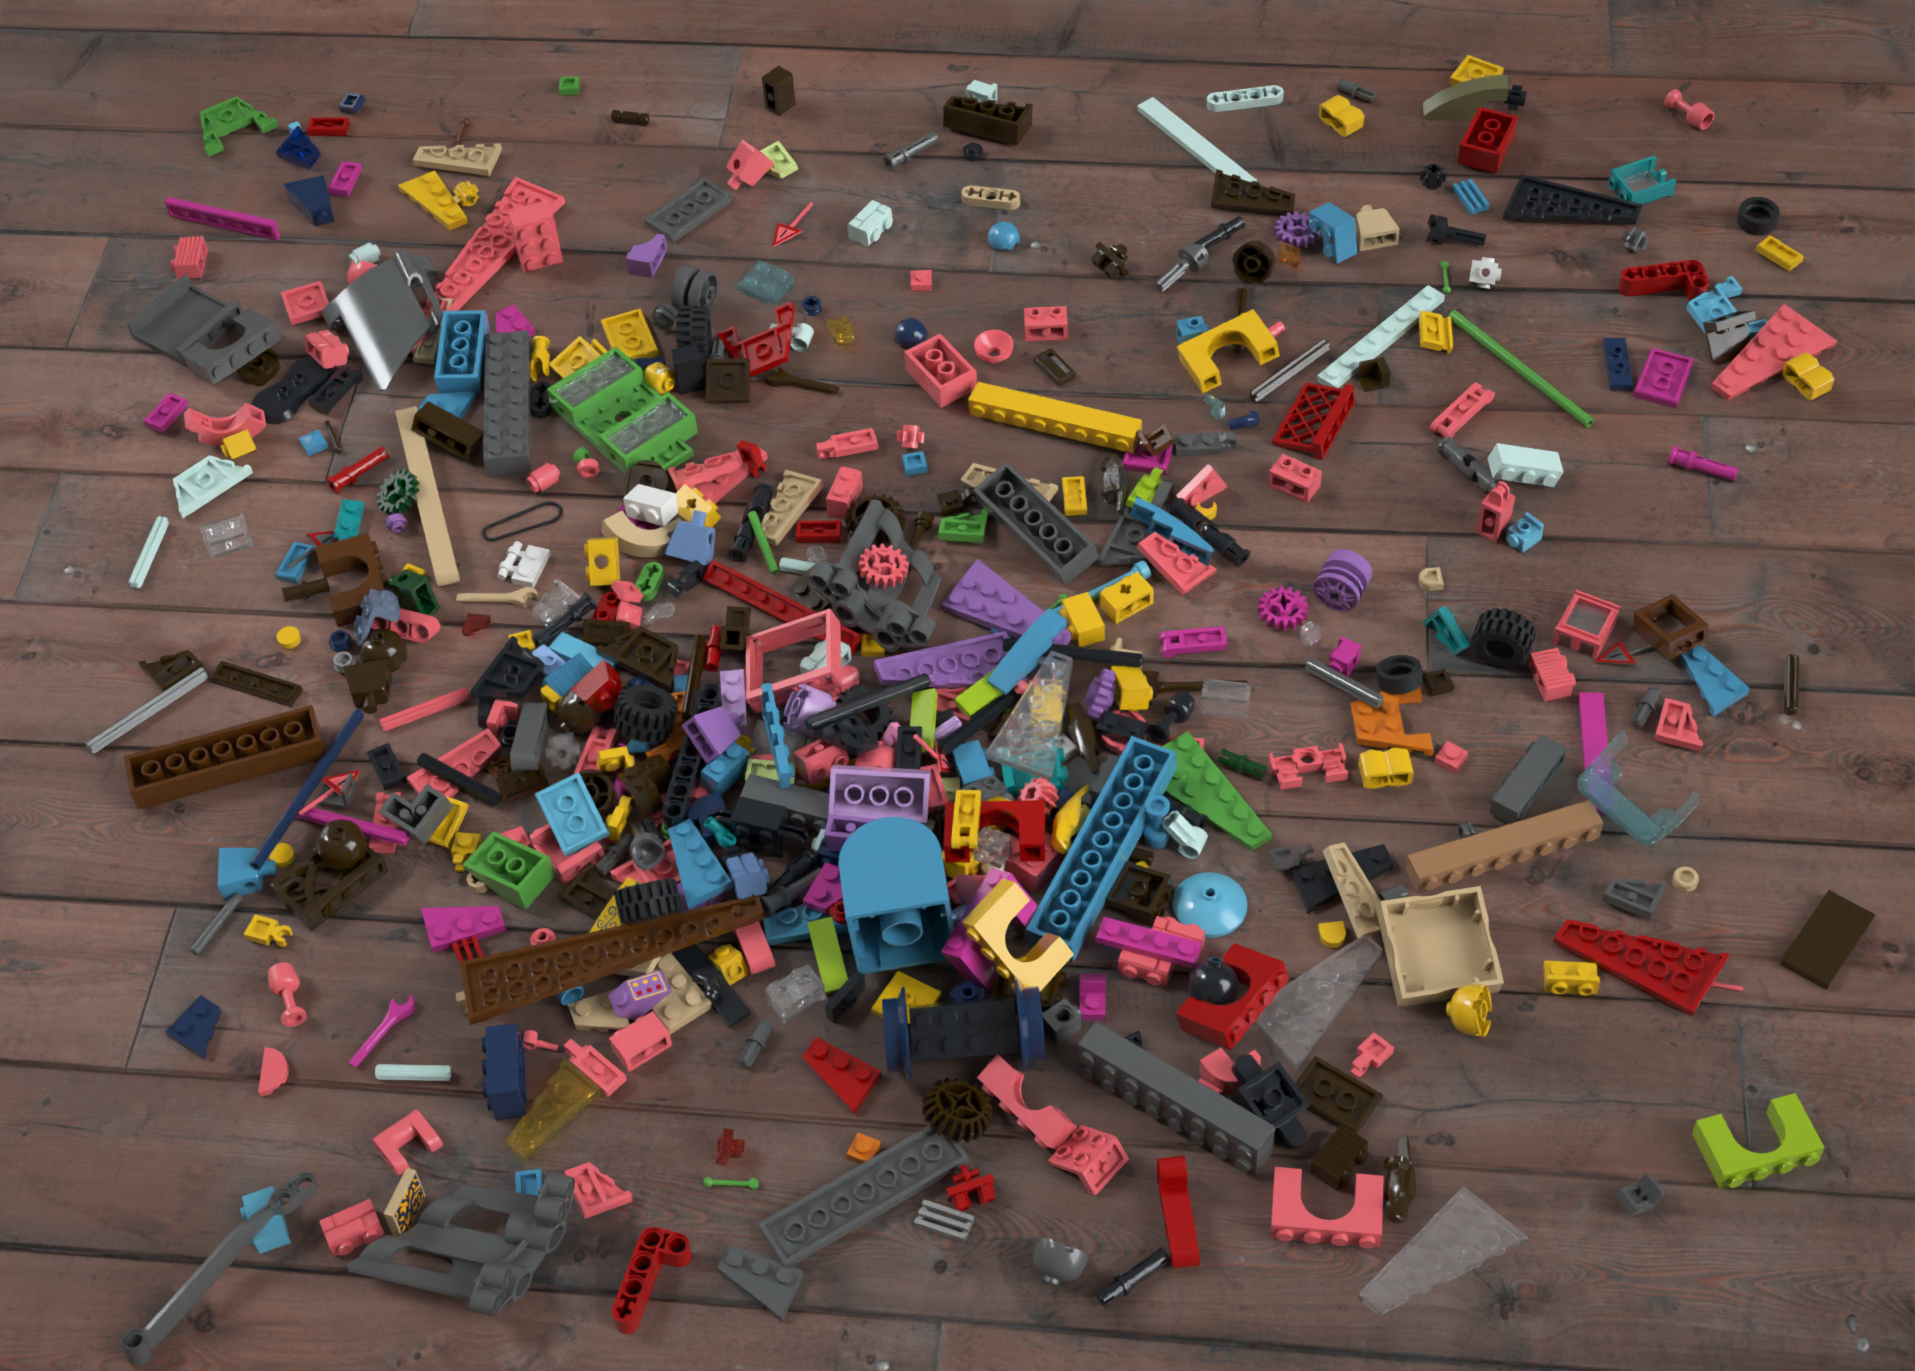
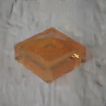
M1281 242L1278 246V261L1297 268L1300 264V248Z

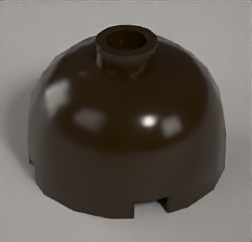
M1261 241L1244 243L1233 255L1234 272L1240 280L1247 284H1253V282L1263 283L1272 274L1275 267V256L1272 249Z
M380 628L370 631L367 639L360 646L359 653L362 663L388 659L392 672L397 671L403 660L405 662L407 659V649L403 639L391 629Z
M570 689L558 703L557 715L562 721L559 725L569 734L574 731L579 735H586L604 721L602 717Z
M587 769L580 771L579 773L602 817L609 812L614 804V786L609 777L599 770Z
M344 819L333 820L320 830L317 837L318 856L330 868L338 870L349 869L355 866L354 863L358 862L360 858L362 860L365 857L367 851L365 834L359 825L352 821Z

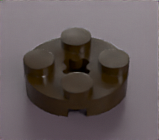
M268 348L237 369V373L241 380L247 383H255L256 386H263L278 373L281 366L276 353Z
M639 461L637 465L632 468L630 467L625 474L624 487L627 494L638 484L642 485L641 481H645L646 478H649L650 482H652L648 487L668 491L669 478L661 465L655 461Z

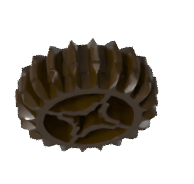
M875 493L871 497L865 495L864 499L857 498V501L851 502L850 508H847L845 525L850 537L854 534L873 499L881 501L884 509L890 510L895 515L902 532H904V525L906 523L904 509L900 506L899 501H894L892 496L886 498L884 493L881 496H877ZM879 529L872 542V545L876 547L878 544L883 543L885 546L886 542H890L889 537L882 529Z
M946 1077L945 1080H938L928 1088L922 1101V1114L925 1115L924 1122L930 1123V1130L936 1129L938 1136L943 1134L947 1136V1141L953 1138L957 1143L962 1139L969 1143L972 1139L977 1141L987 1131L992 1121L993 1106L990 1105V1098L984 1097L985 1091L977 1090V1084L971 1086L967 1080L960 1082L956 1077L952 1081Z

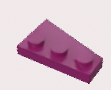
M499 906L421 908L433 953L453 947V942L459 944L462 942L461 939L466 938V940H469L472 935H476L477 939H481L506 931Z

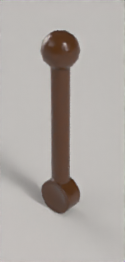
M468 118L462 119L463 125L457 141L453 143V147L461 145L460 142L465 128L470 123Z

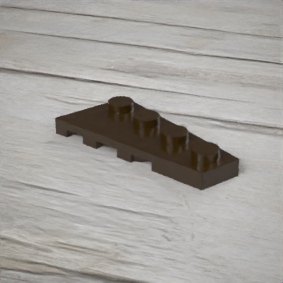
M1216 169L1211 208L1287 216L1288 212L1293 215L1296 194L1272 186L1267 188L1261 186L1259 182L1253 180L1249 182L1241 179L1240 176L1234 174L1230 176L1224 174L1222 170Z

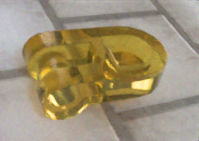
M846 314L839 316L838 319L833 320L829 318L825 320L827 330L830 332L835 344L847 346L854 341L853 328Z

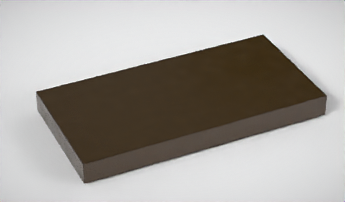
M1828 890L1781 959L1780 965L1827 990L1874 920L1876 914Z

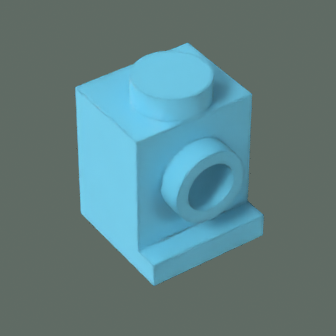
M1526 512L1523 518L1507 528L1506 541L1510 546L1523 553L1542 539L1544 524L1529 512Z

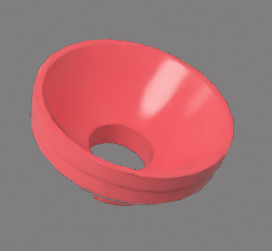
M988 330L977 336L974 342V349L980 359L996 364L1004 361L1012 354L1013 340L1004 331ZM992 351L1000 353L996 357H991L988 354Z

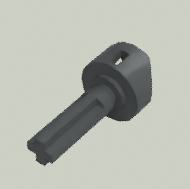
M1186 243L1178 251L1180 260L1156 281L1155 286L1161 292H1164L1188 269L1194 272L1199 271L1210 258L1207 250L1202 245Z
M639 821L638 824L633 822L630 825L634 838L630 844L632 859L638 868L650 870L663 859L665 848L657 835L647 833L642 822Z

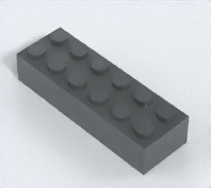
M1007 461L973 489L978 503L1065 587L1099 558L1096 546Z

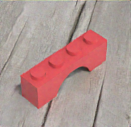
M997 1054L977 1077L984 1084L981 1088L991 1097L996 1096L1001 1101L999 1106L1010 1115L1013 1112L1019 1118L1016 1122L1027 1132L1031 1130L1036 1135L1034 1140L1044 1149L1050 1147L1057 1150L1078 1126L1060 1109L1052 1105L1040 1110H1030L1024 1103L1021 1094L1022 1081L1025 1075L1011 1061Z

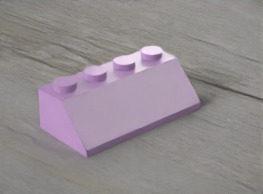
M833 765L830 775L829 814L873 819L904 817L919 823H927L931 770Z

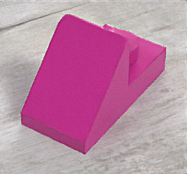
M1080 973L1079 1010L1082 1014L1081 1020H1105L1106 974Z

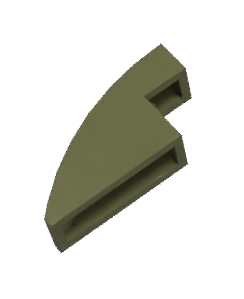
M1508 76L1480 77L1461 82L1438 92L1423 102V119H1473L1479 107L1486 108V101H1507L1509 90Z

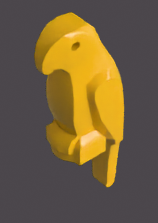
M1088 785L1082 787L1074 794L1054 818L1051 845L1061 854L1066 855L1072 846L1071 838L1080 831L1090 813V809L1086 804L1081 805L1082 796L1089 790Z

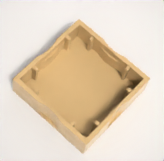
M1481 886L1445 891L1433 896H1411L1380 901L1376 912L1398 1008L1451 1000L1454 993L1465 985H1484V987H1488L1490 994L1500 991L1504 981L1496 948L1489 933V919Z

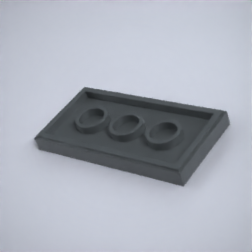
M703 178L645 219V225L658 234L665 235L667 240L674 243L733 201L732 196L706 178Z

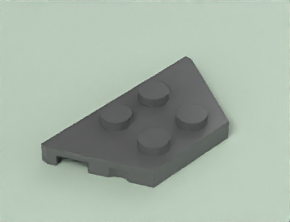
M1126 506L1097 559L1098 566L1136 564L1142 560L1146 563L1149 562L1136 548L1139 542L1151 535L1147 532L1149 525L1129 517L1131 507Z

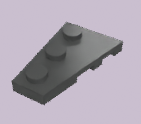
M731 1245L727 1246L717 1267L718 1273L741 1291L747 1292L756 1299L759 1305L763 1308L766 1307L774 1313L775 1317L783 1322L804 1276L801 1269L790 1265L785 1267L781 1262Z

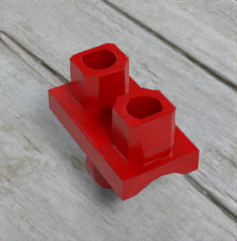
M966 1164L960 1166L961 1174L952 1176L954 1184L963 1181L964 1183L946 1188L947 1193L945 1195L947 1201H952L955 1210L961 1212L971 1208L968 1198L970 1194L977 1192L981 1205L993 1202L995 1199L993 1189L995 1180L993 1174L971 1180L980 1176L978 1168L968 1171Z

